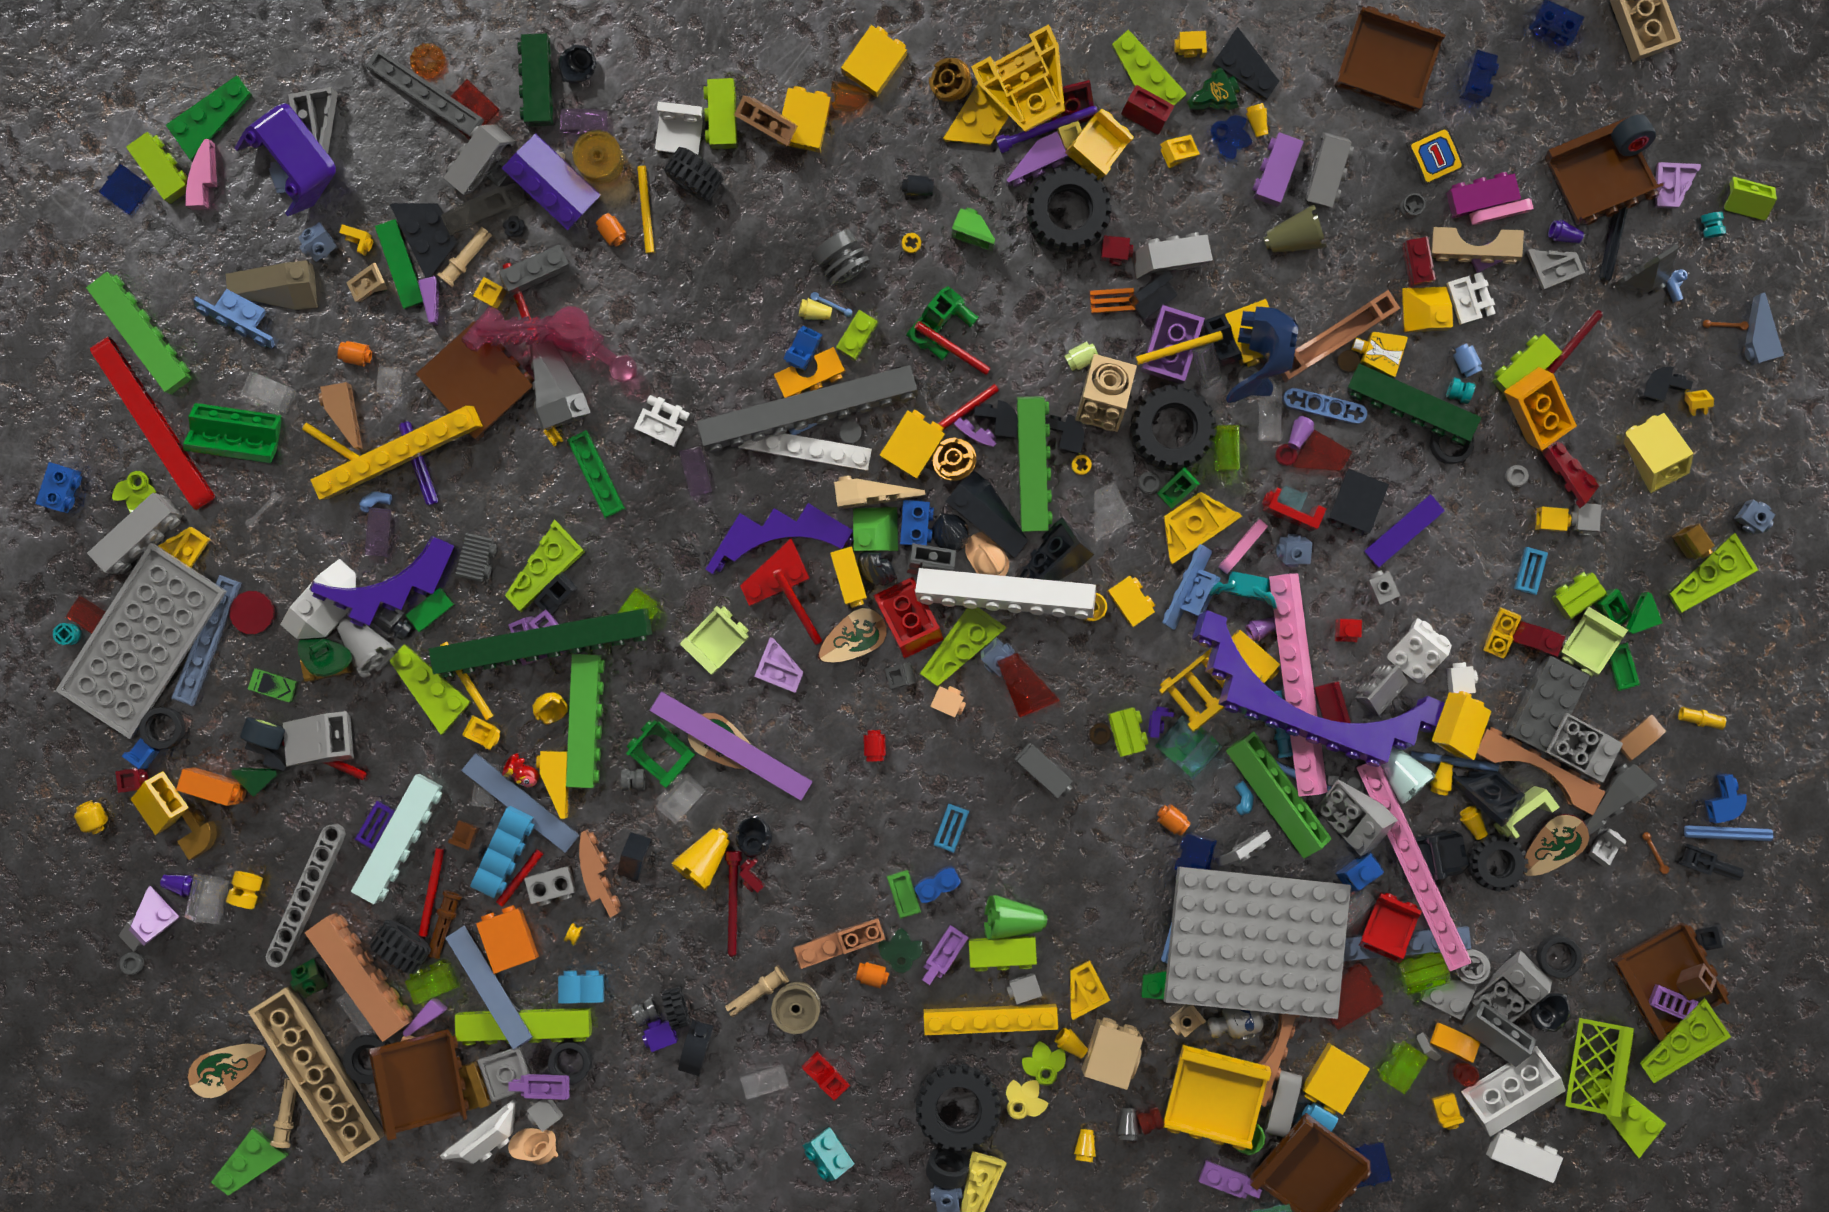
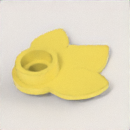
M1012 1080L1007 1086L1006 1096L1009 1100L1007 1111L1012 1118L1023 1119L1027 1115L1035 1117L1047 1108L1048 1102L1038 1098L1039 1083L1037 1080L1027 1081L1022 1086L1017 1081ZM1016 1104L1022 1105L1021 1111H1015L1014 1106Z

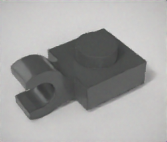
M1342 771L1341 777L1326 775V783L1329 785H1334L1337 780H1341L1363 793L1364 783L1359 773Z

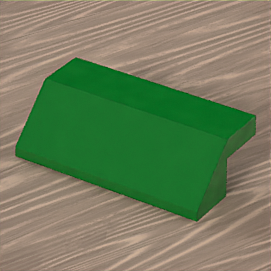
M195 403L188 416L190 431L183 443L184 451L266 463L272 462L278 447L282 422L281 415Z

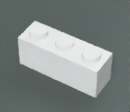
M1503 1129V1132L1499 1131L1493 1135L1486 1153L1491 1159L1552 1183L1555 1181L1563 1160L1557 1154L1558 1150L1547 1145L1544 1148L1536 1146L1537 1142L1527 1137H1524L1523 1140L1516 1138V1133L1507 1129Z

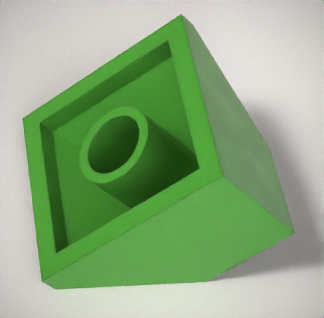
M960 208L952 227L951 237L993 251L995 238L982 216L978 215V211L966 208L964 210Z
M897 507L853 508L854 552L898 551Z

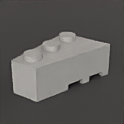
M1322 132L1321 139L1323 140L1320 150L1316 155L1317 161L1311 174L1306 200L1333 207L1334 202L1338 203L1341 190L1338 187L1340 181L1345 180L1347 168L1344 167L1346 160L1351 159L1354 147L1351 146L1352 142L1348 138Z
M1198 232L1188 234L1186 238L1180 239L1176 235L1168 237L1166 241L1161 242L1159 238L1148 240L1145 246L1134 251L1132 255L1136 279L1143 278V276L1149 273L1156 272V275L1163 274V271L1174 269L1178 271L1202 266L1213 260L1208 235L1199 236Z

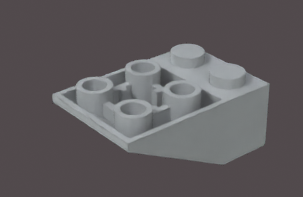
M1398 665L1378 666L1371 674L1373 676L1371 681L1368 683L1364 682L1357 690L1359 694L1356 699L1375 716H1379L1408 684Z
M347 711L320 714L283 723V728L285 729L286 767L354 759L351 718Z
M1565 713L1546 753L1591 780L1603 783L1623 743L1578 718Z
M1337 780L1316 807L1318 812L1360 856L1375 849L1398 821L1383 804L1341 780Z
M1520 950L1473 995L1471 1002L1476 1006L1483 1001L1513 1022L1550 993L1552 980Z

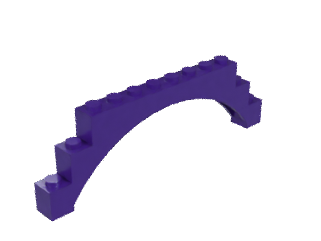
M1208 610L1201 613L1198 617L1192 640L1197 641L1200 646L1212 647L1205 672L1212 674L1214 679L1225 680L1218 704L1224 706L1226 711L1245 714V717L1249 720L1266 722L1265 725L1270 728L1277 729L1279 727L1286 730V733L1291 736L1305 737L1309 743L1326 745V749L1330 751L1344 752L1347 757L1365 760L1367 765L1379 767L1382 764L1388 763L1392 746L1400 750L1414 746L1418 730L1426 733L1436 730L1445 703L1429 696L1419 699L1417 705L1404 714L1379 722L1344 723L1311 715L1279 697L1255 675L1234 644L1226 625V617Z

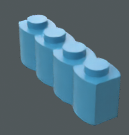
M512 806L506 808L472 880L471 888L492 898H495L498 894L502 895L507 886V883L504 882L507 874L511 875L516 867L514 859L516 855H521L525 844L522 843L525 835L529 836L535 824L532 823L534 817Z

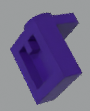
M1156 707V711L1150 710L1148 737L1159 738V733L1163 734L1164 721L1161 720V716L1174 717V713L1169 712V708Z

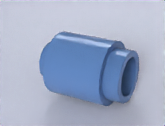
M1466 343L1455 349L1456 353L1453 357L1461 373H1464L1466 378L1482 370L1480 366L1482 363L1473 345L1468 347Z

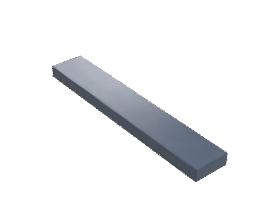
M219 575L216 585L227 592L193 643L172 699L190 706L195 705L230 615V606L237 597L242 583Z
M477 753L473 755L461 770L505 806H512L534 817L532 821L535 824L534 829L566 853L580 836L509 778L504 777L499 770Z
M463 926L445 937L512 1049L515 1050L531 1040L533 1036L467 928Z

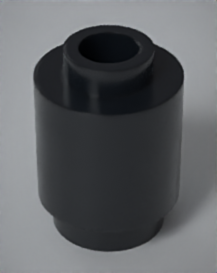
M907 175V179H903L902 192H906V197L927 198V196H933L934 179L919 175Z

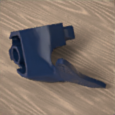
M1256 306L1255 312L1243 311L1241 326L1252 327V329L1240 327L1238 342L1250 344L1249 349L1261 353L1268 362L1260 371L1231 389L1226 397L1228 403L1242 400L1251 395L1271 396L1273 384L1268 377L1285 373L1292 369L1299 328L1293 317L1278 309Z

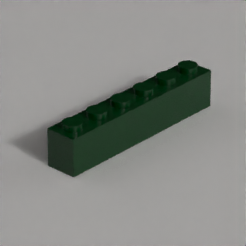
M1358 364L1347 388V392L1350 393L1352 398L1359 401L1365 399L1370 402L1371 406L1380 410L1382 408L1390 410V414L1402 419L1406 417L1417 427L1423 428V426L1431 428L1432 433L1441 437L1444 435L1452 438L1451 441L1461 446L1470 444L1482 419L1478 415L1361 364Z

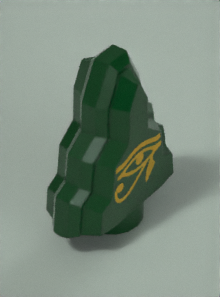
M1220 67L1211 73V78L1204 81L1202 89L1190 97L1187 105L1190 110H1204L1211 107L1214 110L1225 108L1227 111L1239 108L1236 94L1240 93L1239 85L1234 76L1228 78Z

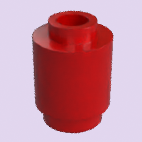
M868 730V735H863L866 761H884V755H886L885 734H881V730Z

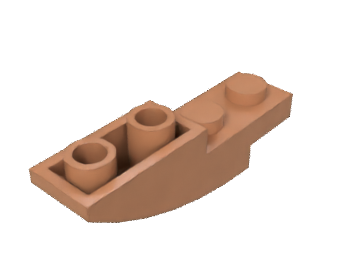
M587 829L581 832L579 844L582 877L591 901L593 902L600 898L607 913L612 917L621 912L619 909L621 903L616 895L612 896L609 890L611 884L606 875L602 876L600 873L608 869L606 864L609 861L603 851L599 852L596 846L599 842L593 832L590 833Z
M876 918L813 939L810 942L793 947L799 968L803 969L838 955L885 940L879 919Z

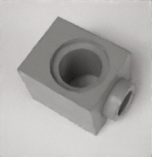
M1034 972L1009 980L1010 987H1007L1010 1000L1015 999L1016 1004L1042 996Z

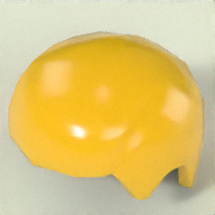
M548 692L539 696L532 706L534 716L537 720L541 719L544 724L557 722L568 712V705L564 698L554 692Z

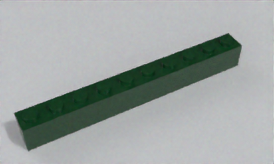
M648 608L433 647L428 648L433 675L440 674L441 678L454 676V671L462 670V674L475 672V667L483 666V670L497 668L496 663L504 662L505 666L518 664L517 659L526 658V662L539 660V655L547 654L548 658L561 656L560 651L568 650L569 654L582 652V647L590 646V650L604 648V643L609 642L612 643V646L625 644V640L633 638L634 642L647 640V635H652Z

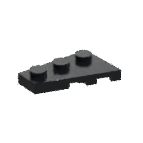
M1237 27L1212 65L1217 68L1221 67L1230 77L1234 76L1236 81L1267 101L1279 83V79Z

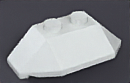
M338 559L321 572L314 581L332 587L356 588V573L341 559ZM310 584L289 607L280 625L296 639L327 637L338 625L339 621L348 614L350 608L347 607L344 610L334 606L333 600L326 598L325 601L313 597L314 592L309 590Z
M514 1098L440 1155L441 1159L470 1164L480 1160L482 1163L492 1155L490 1151L495 1147L499 1149L510 1142L508 1137L513 1133L517 1107L516 1099Z

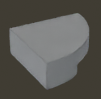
M1422 1032L1417 1036V1040L1425 1055L1435 1061L1442 1057L1438 1049L1430 1044L1431 1040L1425 1033Z

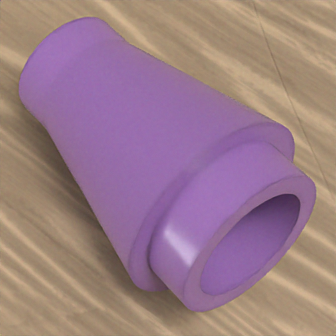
M1299 416L1297 420H1294L1287 445L1294 450H1299L1314 431V422L1304 416Z
M1275 618L1250 621L1245 626L1247 636L1253 641L1259 642L1276 630Z

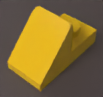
M1191 135L1169 139L1160 144L1162 147L1161 153L1169 168L1200 155Z

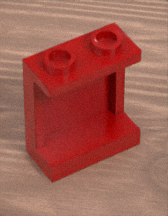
M1277 487L1265 494L1262 505H1265L1263 508L1264 512L1310 532L1319 528L1326 508L1320 505L1311 508L1309 515L1279 503L1277 499L1281 492L1280 488Z
M1380 893L1358 946L1401 963L1422 911L1413 903H1403L1398 901L1397 897L1392 894Z

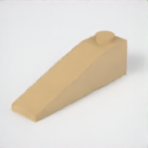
M851 476L839 477V481L834 482L839 510L925 497V490L852 479Z

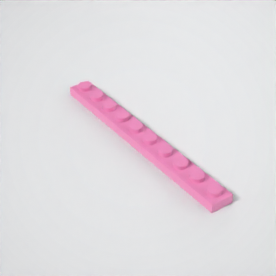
M1366 763L1358 766L1357 770L1369 796L1383 804L1398 820L1387 833L1388 838L1449 971L1471 964V959L1382 766L1373 767Z

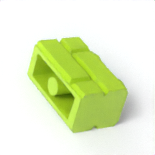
M858 310L836 346V350L851 360L856 361L871 337V333L876 329L878 321Z
M1582 572L1573 578L1574 583L1569 586L1564 584L1555 590L1556 595L1551 598L1565 619L1573 618L1607 595V592L1594 573L1585 574V572Z
M1131 707L1107 714L1119 757L1146 750L1145 745H1148L1146 733L1140 730L1139 724L1143 722L1139 710L1135 711V708Z

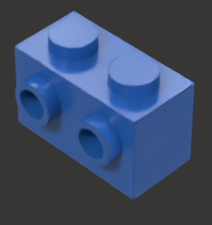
M49 462L35 504L68 513L75 502V490L81 484V471Z
M903 500L900 545L912 546V543L927 545V542H931L932 529H928V520L933 521L934 507H929L930 502Z

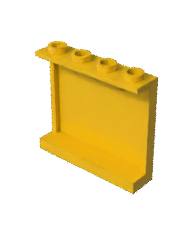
M1182 1045L1164 1117V1127L1172 1133L1179 1134L1181 1131L1189 1133V1136L1196 1139L1205 1137L1211 1139L1216 1144L1223 1145L1224 1142L1232 1144L1234 1148L1239 1150L1252 1149V1139L1267 1081L1270 1080L1271 1076L1270 1067Z

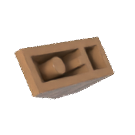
M744 95L734 116L787 146L798 125L766 104Z
M344 382L320 387V405L324 406L326 412L353 448L363 449L351 384Z

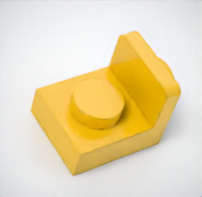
M341 225L339 233L345 236L346 241L358 244L359 241L357 252L366 256L367 251L370 252L373 245L372 235L356 228Z
M1454 1093L1432 1098L1436 1117L1441 1127L1451 1130L1458 1128L1459 1124L1464 1122Z

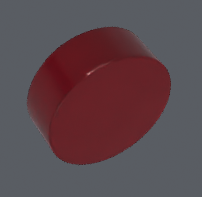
M1282 444L1275 451V460L1282 466H1290L1297 460V450L1290 448L1287 444Z

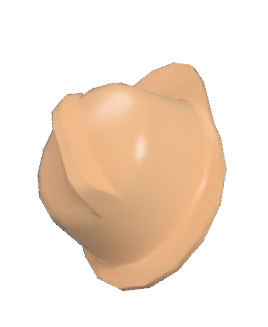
M982 532L973 534L965 545V553L976 573L1006 576L1009 570V560L1003 548Z
M534 1128L523 1129L511 1138L508 1145L509 1153L513 1158L530 1161L537 1165L546 1164L552 1158L558 1157L555 1143L556 1137L550 1130L542 1132L540 1129Z

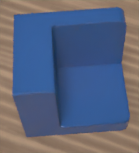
M140 738L131 751L124 752L122 757L138 769H146L160 750L151 748Z

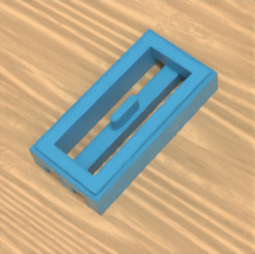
M1525 547L1514 590L1537 595L1548 552ZM1530 553H1532L1524 586H1521ZM1537 555H1541L1533 587L1530 589L1529 585Z
M948 803L933 845L954 853L969 811ZM952 809L955 812L942 844L939 841ZM960 812L963 816L950 847L948 842Z

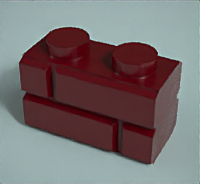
M1428 237L1406 240L1402 244L1409 287L1433 283L1436 278L1435 272L1432 270L1433 261Z

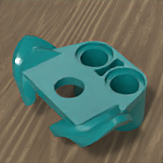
M1230 571L1228 583L1218 582L1209 593L1210 596L1224 592L1235 596L1266 601L1268 605L1277 609L1276 600L1269 591L1270 580L1264 577Z

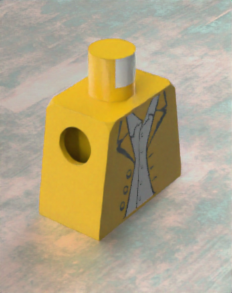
M1372 332L1369 334L1367 341L1355 338L1351 350L1363 354L1360 361L1361 365L1395 378L1408 337Z

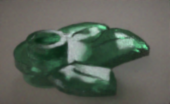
M902 928L894 933L891 942L882 940L879 941L878 945L882 959L891 962L892 968L898 973L909 971L913 961L921 956L923 950L922 941L911 942L908 933ZM899 958H904L906 960L904 965H899L897 963Z

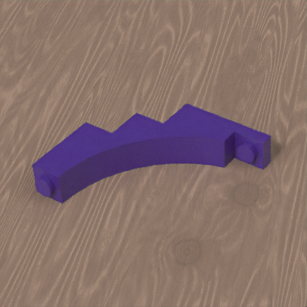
M809 503L797 522L775 508L763 526L739 513L705 570L715 575L716 572L720 573L726 564V561H724L725 557L737 562L744 555L759 546L787 538L818 540L841 550L844 547H850L854 540L852 536L853 530Z

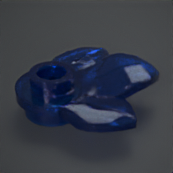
M1233 115L1226 121H1217L1210 130L1212 139L1218 143L1219 152L1229 159H1235L1237 149L1248 147L1253 142L1250 135L1243 129L1247 119L1242 116ZM1223 129L1225 135H1218L1217 130Z

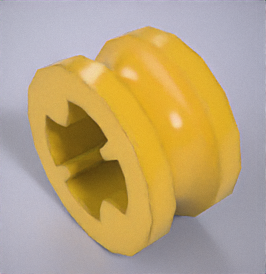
M908 233L903 237L902 248L905 252L915 253L920 249L921 239L917 234ZM906 239H916L918 243H915L917 247L914 249L911 246L907 247L905 243H908Z
M555 427L550 428V430H544L545 435L554 447L557 446V442L562 443L564 441Z
M1085 455L1076 456L1071 463L1073 472L1078 475L1087 474L1092 467L1090 458ZM1083 459L1086 461L1085 466L1087 469L1084 470L1082 468L1079 471L1076 461L1079 460L1081 462Z
M572 923L564 941H571V944L575 945L583 927L577 928Z

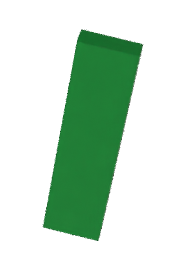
M394 219L376 225L375 229L403 309L422 304L423 299L419 283L397 220Z
M585 430L567 439L604 518L606 519L625 510L588 431Z

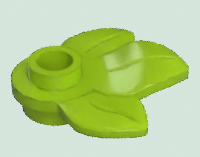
M133 471L128 475L127 480L117 483L112 499L115 501L126 500L127 507L131 513L152 493H156V490L149 484V478L144 472ZM138 478H140L142 481L141 485L139 486L135 484V481Z
M1038 1041L1033 1048L1032 1057L1022 1058L1023 1069L1027 1074L1035 1076L1041 1085H1051L1057 1079V1072L1064 1068L1066 1061L1065 1052L1063 1049L1051 1052L1045 1043ZM1044 1070H1048L1050 1072V1076L1048 1078H1044L1042 1076V1072Z

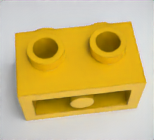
M1128 576L1107 590V593L1129 625L1134 627L1155 612L1153 610L1155 604L1148 595L1145 597L1140 591L1143 587L1136 577L1132 579L1131 576Z

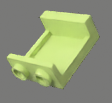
M716 606L714 611L680 643L711 675L749 638L746 634L749 630L740 621L736 624L731 619L733 614L724 606L722 608Z
M1588 607L1559 654L1562 656L1561 659L1571 666L1576 664L1581 667L1580 671L1590 675V677H1593V675L1598 677L1628 630Z
M1533 786L1525 792L1523 804L1504 827L1495 823L1494 827L1501 835L1505 834L1507 837L1517 839L1520 835L1513 825L1534 809L1539 807L1552 813L1557 810L1559 806L1547 789Z

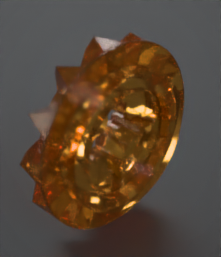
M422 43L418 47H414V51L410 55V65L413 71L420 77L432 78L443 70L445 56L442 50L433 43ZM427 54H430V58L435 62H428L424 66V62L420 58H426Z

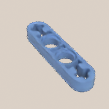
M1297 388L1288 389L1282 396V402L1287 408L1350 424H1360L1367 417V410L1363 405ZM1295 393L1296 398L1302 399L1303 395H1306L1303 407H1300L1302 402L1299 401L1290 404V399H1287V396ZM1310 398H1317L1319 400L1320 406L1318 409H1310L1308 406ZM1332 403L1340 405V414L1333 415L1330 412L1329 407ZM1346 405L1349 406L1347 411L1353 412L1356 410V408L1359 409V413L1362 414V417H1358L1357 420H1355L1354 415L1346 414V418H1344L1343 415L1346 411Z

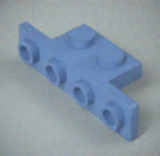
M228 289L225 290L215 306L198 297L194 298L196 310L203 316L207 317L209 315L215 318L216 322L224 327L228 325L234 328L235 332L239 335L251 337L261 347L267 346L271 349L274 347L273 337L256 329L266 314L264 308Z
M1200 544L1197 550L1194 551L1192 561L1183 574V580L1174 593L1169 609L1164 614L1162 623L1173 630L1176 629L1184 611L1198 617L1206 611L1212 598L1209 593L1221 579L1214 574L1204 571L1212 554V551L1204 545Z

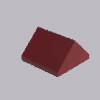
M1090 80L1063 86L1065 111L1051 118V121L1094 106ZM1093 115L1079 120V123L1089 121Z

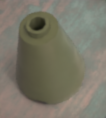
M1315 205L1309 206L1268 230L1267 236L1264 237L1267 250L1272 249V252L1275 253L1326 248V242L1321 243L1320 241L1324 239L1318 215L1317 213L1312 214V211L1316 210Z

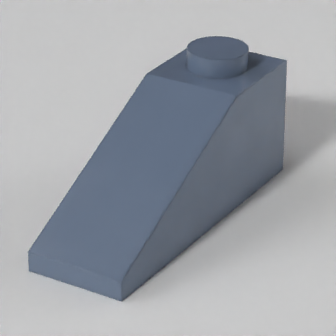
M1765 292L1753 297L1745 342V356L1750 361L1751 366L1784 356Z

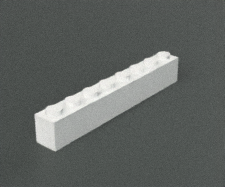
M919 568L915 594L917 601L927 605L941 603L948 607L962 605L969 609L983 607L991 611L1004 609L1012 613L1025 611L1034 615L1046 613L1056 617L1067 615L1075 616L1078 619L1093 618L1096 585Z

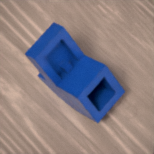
M802 326L798 330L792 346L785 353L783 358L786 360L785 362L805 371L814 357L823 334Z
M1733 774L1717 775L1722 797L1705 800L1709 822L1721 823L1730 821L1740 816L1744 811L1747 795L1737 794L1739 786Z

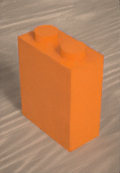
M196 767L182 769L176 788L177 791L226 806L240 804V801L244 800L247 791L235 779Z
M511 905L501 909L502 914L494 916L492 912L481 916L482 921L476 923L494 974L539 957L522 907L515 909V906Z

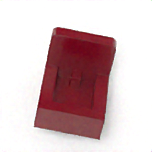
M133 768L115 771L118 793L136 791L149 779L145 769Z
M756 857L753 860L748 858L740 866L742 871L739 875L745 880L743 884L749 891L753 892L755 890L758 893L765 884L750 869L759 860Z

